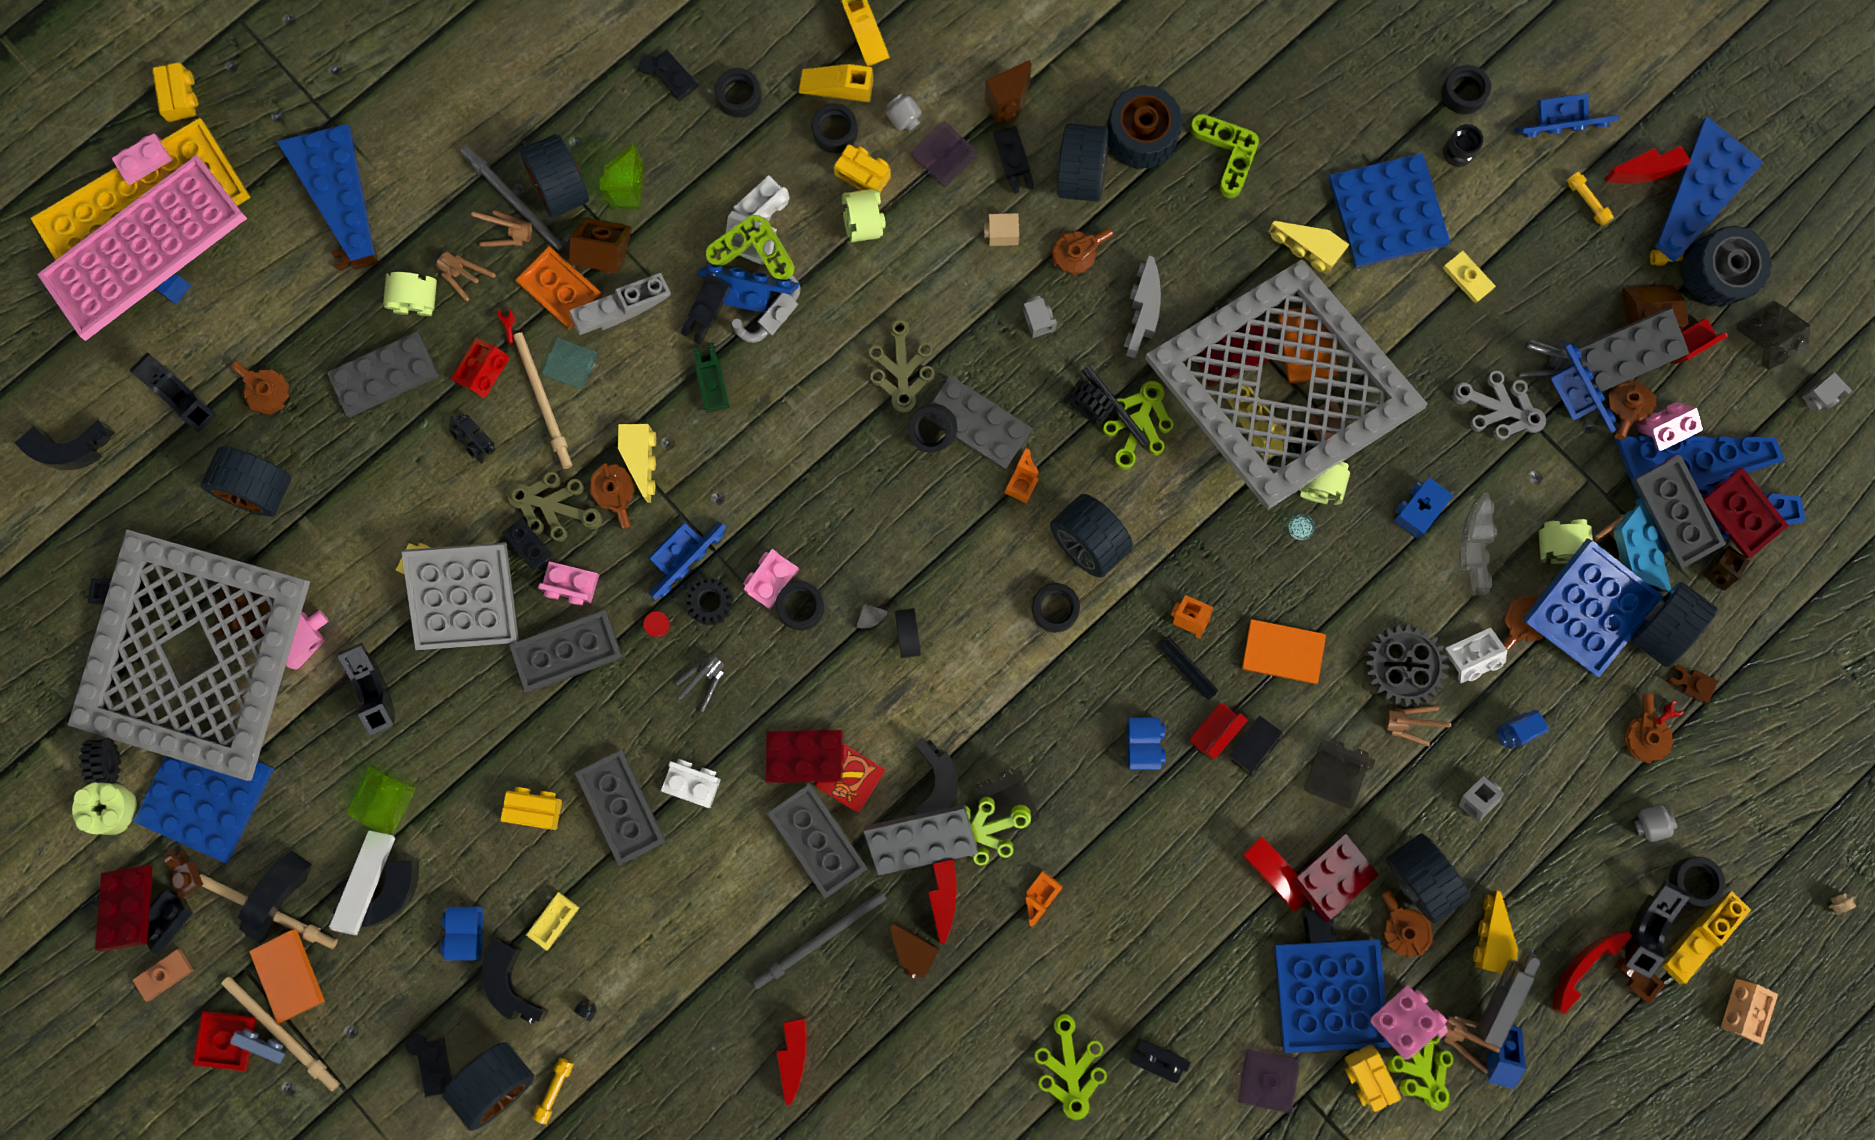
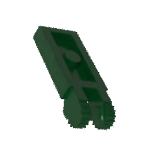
M714 343L708 344L711 361L707 362L702 361V352L699 346L693 347L696 360L695 368L705 412L710 413L730 408L721 364L717 358Z

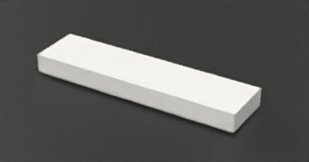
M368 831L330 924V928L333 931L352 935L358 934L385 862L395 841L393 835Z

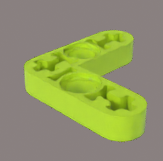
M1197 115L1193 119L1190 128L1193 137L1232 151L1220 183V192L1227 198H1234L1241 192L1258 147L1259 138L1256 133L1208 115ZM1201 123L1205 124L1203 131L1198 130ZM1213 126H1214V127H1216V128H1215V131H1214L1213 136H1212V135H1210V133H1211L1212 128H1213ZM1220 130H1227L1231 134V138L1222 140L1219 138L1218 132ZM1236 134H1237V135H1239V137H1238L1237 142H1236V144H1235V143H1233V141H1234L1235 136H1236ZM1246 139L1251 140L1249 147L1244 146ZM1241 159L1245 162L1246 167L1241 170L1236 169L1233 166V161ZM1232 176H1236L1234 188L1229 190L1228 184Z
M759 215L749 216L710 244L706 250V257L710 263L723 266L754 245L773 277L787 280L794 273V264L770 223L765 217ZM755 221L761 223V225L759 226V232L755 230L751 231L753 228H755ZM740 233L743 237V243L741 246L735 247L732 239L736 234ZM772 240L775 244L774 252L766 254L764 245L767 241ZM716 249L724 250L720 254L721 259L714 257L717 254ZM777 258L781 264H786V267H784L785 273L778 272L777 270L780 269L778 262L771 261V259Z

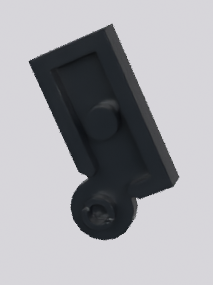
M667 49L656 58L652 55H645L639 61L640 70L647 75L656 73L658 78L679 101H682L698 88L697 82Z
M421 1034L409 1036L405 1042V1048L409 1054L418 1056L425 1098L442 1094L446 1086L452 1081L444 1038L427 1042L426 1038Z

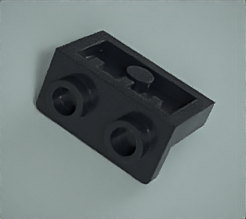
M168 889L161 891L150 905L147 946L151 952L157 955L162 952L193 914L187 900L183 897L178 898L177 894Z
M1139 1037L1129 1059L1131 1064L1175 1084L1179 1082L1182 1072H1187L1191 1064L1189 1060Z

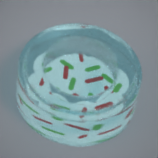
M1306 514L1295 516L1289 523V532L1297 540H1306L1315 531L1314 520Z

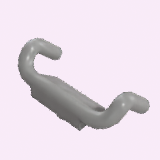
M780 264L779 271L785 273L784 267H786V264ZM793 275L790 277L792 282L799 283ZM800 285L791 295L781 293L757 321L761 327L757 332H748L744 329L741 320L734 319L732 326L735 333L742 340L751 343L761 341L768 334L772 336L797 307L798 303L796 300L800 294Z

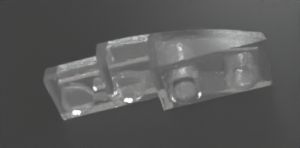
M1484 492L1477 497L1464 524L1460 542V572H1470L1472 596H1483L1489 593L1492 588V576L1488 574L1487 569L1490 555L1485 546L1495 542L1497 528L1492 521L1494 502L1490 499L1489 492Z

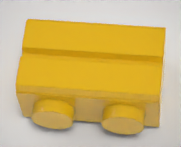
M181 63L153 68L159 113L169 122L195 117V107H198V101L191 89V85H194V77L191 71L187 70Z
M849 144L834 165L835 176L861 191L873 189L879 190V193H881L891 177L888 163L881 158L875 160L868 156L869 153L860 146L855 148Z
M515 787L514 792H506L501 822L551 830L557 829L562 800L555 798L556 793L540 791V796L531 795V789Z
M1370 1044L1360 1049L1359 1052L1356 1051L1345 1057L1349 1067L1344 1070L1351 1083L1357 1082L1360 1089L1356 1093L1363 1106L1368 1104L1372 1112H1377L1385 1108L1386 1105H1391L1401 1099L1374 1045Z

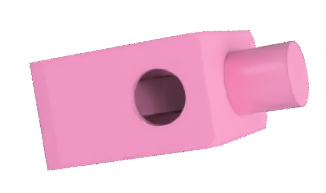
M318 610L310 617L306 613L301 612L287 659V667L295 670L299 669L324 643L325 639L318 629L328 623L329 620L321 610Z

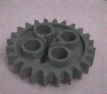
M1406 624L1402 631L1401 627L1396 625L1393 632L1387 628L1384 630L1385 636L1381 634L1376 636L1379 643L1371 642L1369 644L1374 651L1365 653L1366 656L1371 658L1370 661L1364 663L1365 666L1371 667V670L1365 673V676H1373L1369 686L1377 684L1378 688L1375 694L1384 692V701L1392 697L1393 705H1397L1402 700L1403 707H1407L1411 700L1415 707L1419 705V698L1423 703L1429 701L1428 695L1431 697L1438 695L1434 688L1442 689L1444 687L1439 680L1448 679V676L1442 673L1443 670L1449 668L1448 665L1442 664V661L1447 659L1448 655H1440L1439 652L1444 646H1435L1438 638L1435 637L1430 640L1428 638L1429 630L1420 634V626L1415 627L1411 631L1410 624ZM1390 646L1397 648L1399 651L1397 659L1390 656ZM1416 647L1424 652L1423 660L1416 658L1414 654ZM1406 661L1408 665L1426 664L1429 668L1413 667L1407 670L1405 666L1386 667L1384 663L1401 664ZM1390 671L1398 675L1399 680L1397 684L1390 682L1388 677ZM1415 673H1420L1423 676V685H1418L1415 682Z

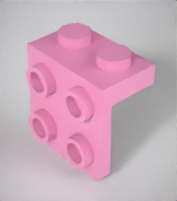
M1408 985L1371 1018L1372 1025L1407 1060L1413 1057L1436 1035L1442 1038L1448 1032L1445 1024L1447 1020L1436 1009L1432 1011L1426 1005L1428 1000L1418 990L1413 991Z

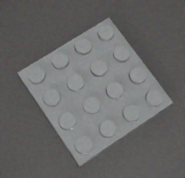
M506 542L407 549L402 551L415 650L518 642Z

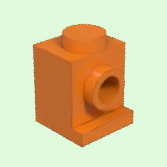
M1185 595L1182 602H1176L1172 610L1171 616L1174 617L1173 625L1196 634L1195 637L1200 639L1210 620L1213 607Z

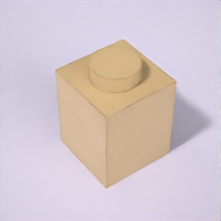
M1018 213L989 214V222L984 223V238H989V246L1018 245Z

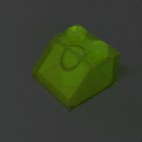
M636 144L629 145L604 168V175L600 176V190H603L605 200H608L611 208L641 209L644 163Z
M369 766L346 814L383 834L393 835L416 787Z

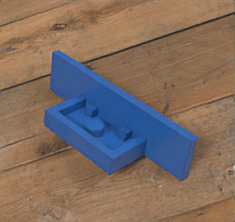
M1587 93L1537 100L1538 124L1516 127L1515 133H1522L1524 137L1539 136L1540 131H1547V134L1562 133V128L1571 127V131L1585 130L1586 125L1594 124L1595 128L1610 126L1611 121H1619V115L1589 117Z
M708 263L698 271V276L707 277L708 273L712 272L732 284L723 303L724 305L765 313L769 308L770 291L791 295L799 288V283L792 282L790 278L781 280L768 277V274L763 272H745L743 268L739 267L729 269Z
M1566 340L1561 342L1572 364L1549 377L1572 420H1576L1596 409L1605 427L1611 433L1616 431L1613 425L1616 419L1609 408L1605 410L1602 404L1605 398L1598 387L1594 388L1590 380L1594 379L1591 371L1587 366L1582 367L1579 361L1582 355L1576 344L1571 346Z
M717 521L700 538L685 522H682L648 557L665 574L648 593L655 600L658 597H664L671 590L670 585L676 579L680 580L688 573L690 564L694 560L697 562L703 558L707 552L705 549L711 543L715 544L723 537V531L727 527Z

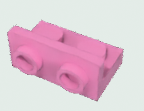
M774 549L762 555L758 562L760 566L755 573L751 572L743 583L745 585L743 589L745 593L769 610L776 603L780 590L789 584L799 571L797 566L783 558Z
M549 561L543 584L539 583L538 589L544 592L543 596L558 600L559 596L569 598V603L583 606V602H592L599 574Z

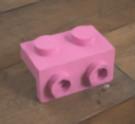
M156 134L143 137L140 142L130 148L123 149L112 158L124 180L129 185L172 160L163 146L162 140Z
M1681 402L1672 403L1667 406V409L1659 413H1652L1650 417L1636 423L1638 432L1653 437L1656 449L1660 451L1701 432L1703 429L1697 408L1682 404Z

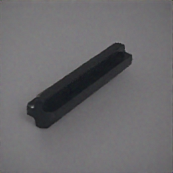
M1166 637L1159 644L1164 653L1206 699L1209 700L1217 694L1218 689L1170 637Z

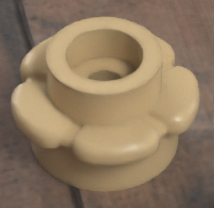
M1846 893L1831 898L1833 904L1829 905V908H1833L1836 915L1857 907L1853 901L1855 897H1848Z

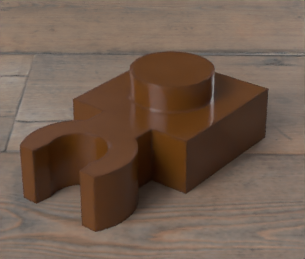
M374 241L375 255L352 261L343 250H334L331 252L334 258L342 257V261L334 264V267L337 270H345L352 264V267L356 270L379 264Z
M1676 665L1672 667L1673 671L1678 672L1679 679L1667 678V682L1670 685L1684 686L1682 694L1703 704L1710 702L1718 680L1695 669L1691 670L1690 674H1688L1687 670L1682 666Z

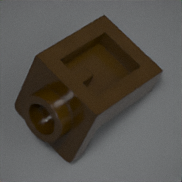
M1729 545L1722 551L1715 565L1707 570L1704 576L1724 591L1741 578L1750 561Z

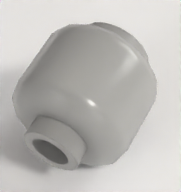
M900 94L887 105L886 115L898 131L907 129L910 132L920 124L918 118L921 116L922 111L911 96L906 95L903 97Z
M1662 805L1640 810L1638 812L1639 820L1634 821L1639 836L1645 835L1649 842L1670 838L1674 834V829H1677L1671 809H1666Z

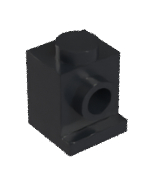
M1308 905L1309 910L1302 911L1306 942L1318 943L1337 940V935L1331 934V929H1334L1333 918L1325 922L1312 905Z

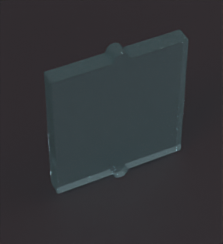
M557 338L552 352L547 355L549 359L542 375L583 390L589 374L593 372L592 366L598 353Z

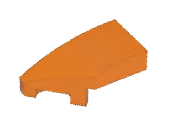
M1025 449L1005 490V494L1026 504L1038 482L1037 476L1039 473L1037 467L1033 464L1029 449Z
M1044 870L1026 892L1029 925L1032 927L1063 888V885Z

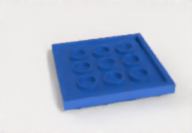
M1423 153L1329 176V184L1355 268L1445 247L1451 243Z
M1587 538L1522 620L1591 673L1600 677L1645 622L1644 618L1664 596L1594 541Z
M185 730V731H184V733L197 736L196 733H194V732H192V731H189V730ZM165 756L133 822L221 862L228 863L274 768L257 761L252 780L246 781Z
M1379 939L1274 945L1284 1053L1362 1049L1370 1044L1374 1045L1375 1048L1390 1047V1043L1371 1023L1372 1016L1386 1005Z

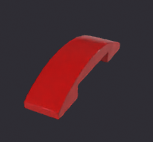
M1629 932L1611 933L1584 948L1563 973L1555 991L1552 1009L1556 1013L1566 1014L1582 995L1574 986L1603 953L1616 955L1632 935Z

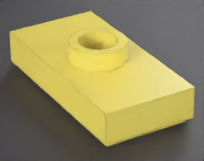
M1464 251L1460 252L1443 267L1445 272L1475 304L1496 287Z
M558 892L526 936L546 951L549 950L580 907Z

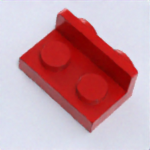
M475 338L451 380L473 391L480 397L486 398L508 362L509 356L496 346Z

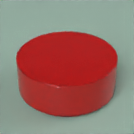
M651 612L644 620V629L652 637H662L669 631L670 621L662 612Z

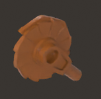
M1107 228L1095 236H1087L1080 231L1062 234L1051 249L1054 266L1058 265L1064 273L1066 271L1072 275L1087 272V269L1091 268L1095 263L1094 260L1097 254L1095 250L1099 244L1113 236L1111 229Z
M238 361L232 364L231 369L241 376L242 380L246 383L243 396L251 410L271 415L286 407L283 403L289 396V383L286 382L281 373L279 375L272 369L270 371L259 370L258 373H255L251 370L249 371Z
M1641 381L1623 382L1618 384L1609 393L1610 410L1616 417L1620 418V424L1615 435L1618 440H1625L1629 427L1633 425L1634 421L1638 420L1640 422L1650 417L1653 410L1656 409V395L1650 391L1649 387L1640 385Z
M605 463L592 474L591 495L601 508L611 509L617 513L621 530L630 528L631 525L626 509H628L627 502L631 501L635 491L634 478L627 472L628 469L619 467V465L608 466Z
M1527 594L1509 604L1505 616V623L1509 629L1507 635L1509 636L1502 643L1507 649V653L1516 642H1520L1522 639L1525 642L1536 639L1538 641L1544 637L1522 620L1540 597Z
M1642 694L1643 713L1640 714L1639 718L1630 721L1624 741L1632 757L1652 764V760H1662L1664 756L1672 751L1670 749L1674 739H1672L1671 727L1668 728L1665 722L1661 725L1656 723L1658 715L1654 713L1653 694Z
M1391 890L1383 892L1381 895L1390 911L1388 912L1390 919L1389 921L1386 920L1385 932H1383L1387 941L1386 945L1395 951V954L1412 957L1417 954L1421 957L1433 942L1431 922L1416 909H1403L1399 907Z

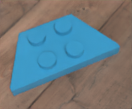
M1639 498L1635 501L1637 506L1634 510L1628 511L1623 517V521L1613 530L1620 560L1625 567L1648 585L1657 588L1658 592H1669L1671 585L1658 539V531L1642 498Z

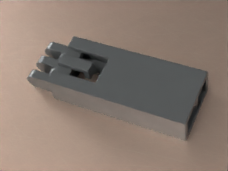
M1530 948L1523 949L1518 961L1509 959L1477 1026L1485 1042L1500 1048L1535 979L1534 975L1540 965L1539 959Z

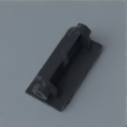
M461 413L456 419L451 416L449 425L451 436L457 441L460 440L465 446L467 453L482 464L485 453L491 455L496 450L494 447L495 443L483 431L476 436L474 435V433L479 431L480 427L469 415Z
M523 518L502 532L532 571L536 568L542 570L548 565L546 561L553 557Z

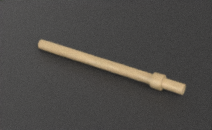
M517 333L513 337L551 435L552 448L554 452H557L563 469L572 467V462L567 452V442L565 437L561 436L523 333Z
M200 874L203 887L242 906L245 904L248 896ZM277 911L273 921L291 930L297 929L304 939L312 943L316 941L330 949H334L338 942L337 939L322 933L320 928L312 924L308 926Z
M227 977L222 982V985L308 1068L307 1072L314 1079L318 1078L331 1091H334L340 1083L326 1071L327 1067L320 1060L316 1061L231 977Z

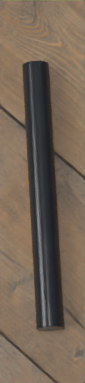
M1090 365L1084 368L1082 373L1096 389H1100L1101 393L1111 400V404L1114 406L1113 412L1141 447L1145 448L1151 443Z

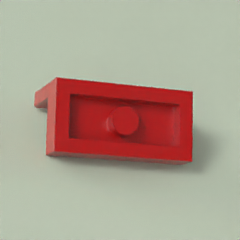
M1707 318L1699 320L1681 331L1689 354L1673 360L1672 363L1676 364L1693 358L1728 337L1727 333L1723 332L1716 335Z
M1220 703L1191 736L1189 741L1212 761L1221 753L1248 719L1241 713L1236 715L1225 704Z

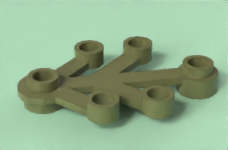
M898 319L890 325V335L895 339L897 365L884 354L882 347L875 345L869 350L870 359L878 362L898 379V388L885 379V373L880 369L873 370L870 378L874 385L880 386L892 396V405L898 412L907 413L916 405L915 395L926 383L934 379L933 368L924 366L920 370V377L908 388V378L925 359L932 356L933 347L930 343H921L918 347V353L907 363L905 339L910 333L909 325L906 321ZM901 325L904 327V330L897 332L895 327ZM927 347L930 349V352L923 354L921 349ZM878 350L881 352V355L874 357L872 355L873 351ZM925 371L932 373L929 378H925L922 374ZM880 374L882 379L876 381L873 379L874 375ZM902 396H906L909 400L907 403H901L899 399Z
M548 472L543 480L529 487L525 484H517L508 493L510 504L522 510L530 528L534 523H539V528L533 531L536 535L542 533L544 525L536 518L532 506L541 508L551 528V537L557 542H562L567 538V531L560 525L555 513L581 520L583 525L591 530L599 528L603 522L601 513L594 508H588L584 511L558 503L572 495H580L583 492L584 486L578 479L570 480L567 487L545 498L535 496L549 487L556 488L559 486L560 477L555 472ZM551 476L556 477V481L553 484L548 483V479ZM578 483L580 485L579 489L572 491V485ZM524 492L523 499L517 500V494ZM589 514H594L595 519L591 522H588L587 516ZM557 530L563 531V535L560 538L555 537Z

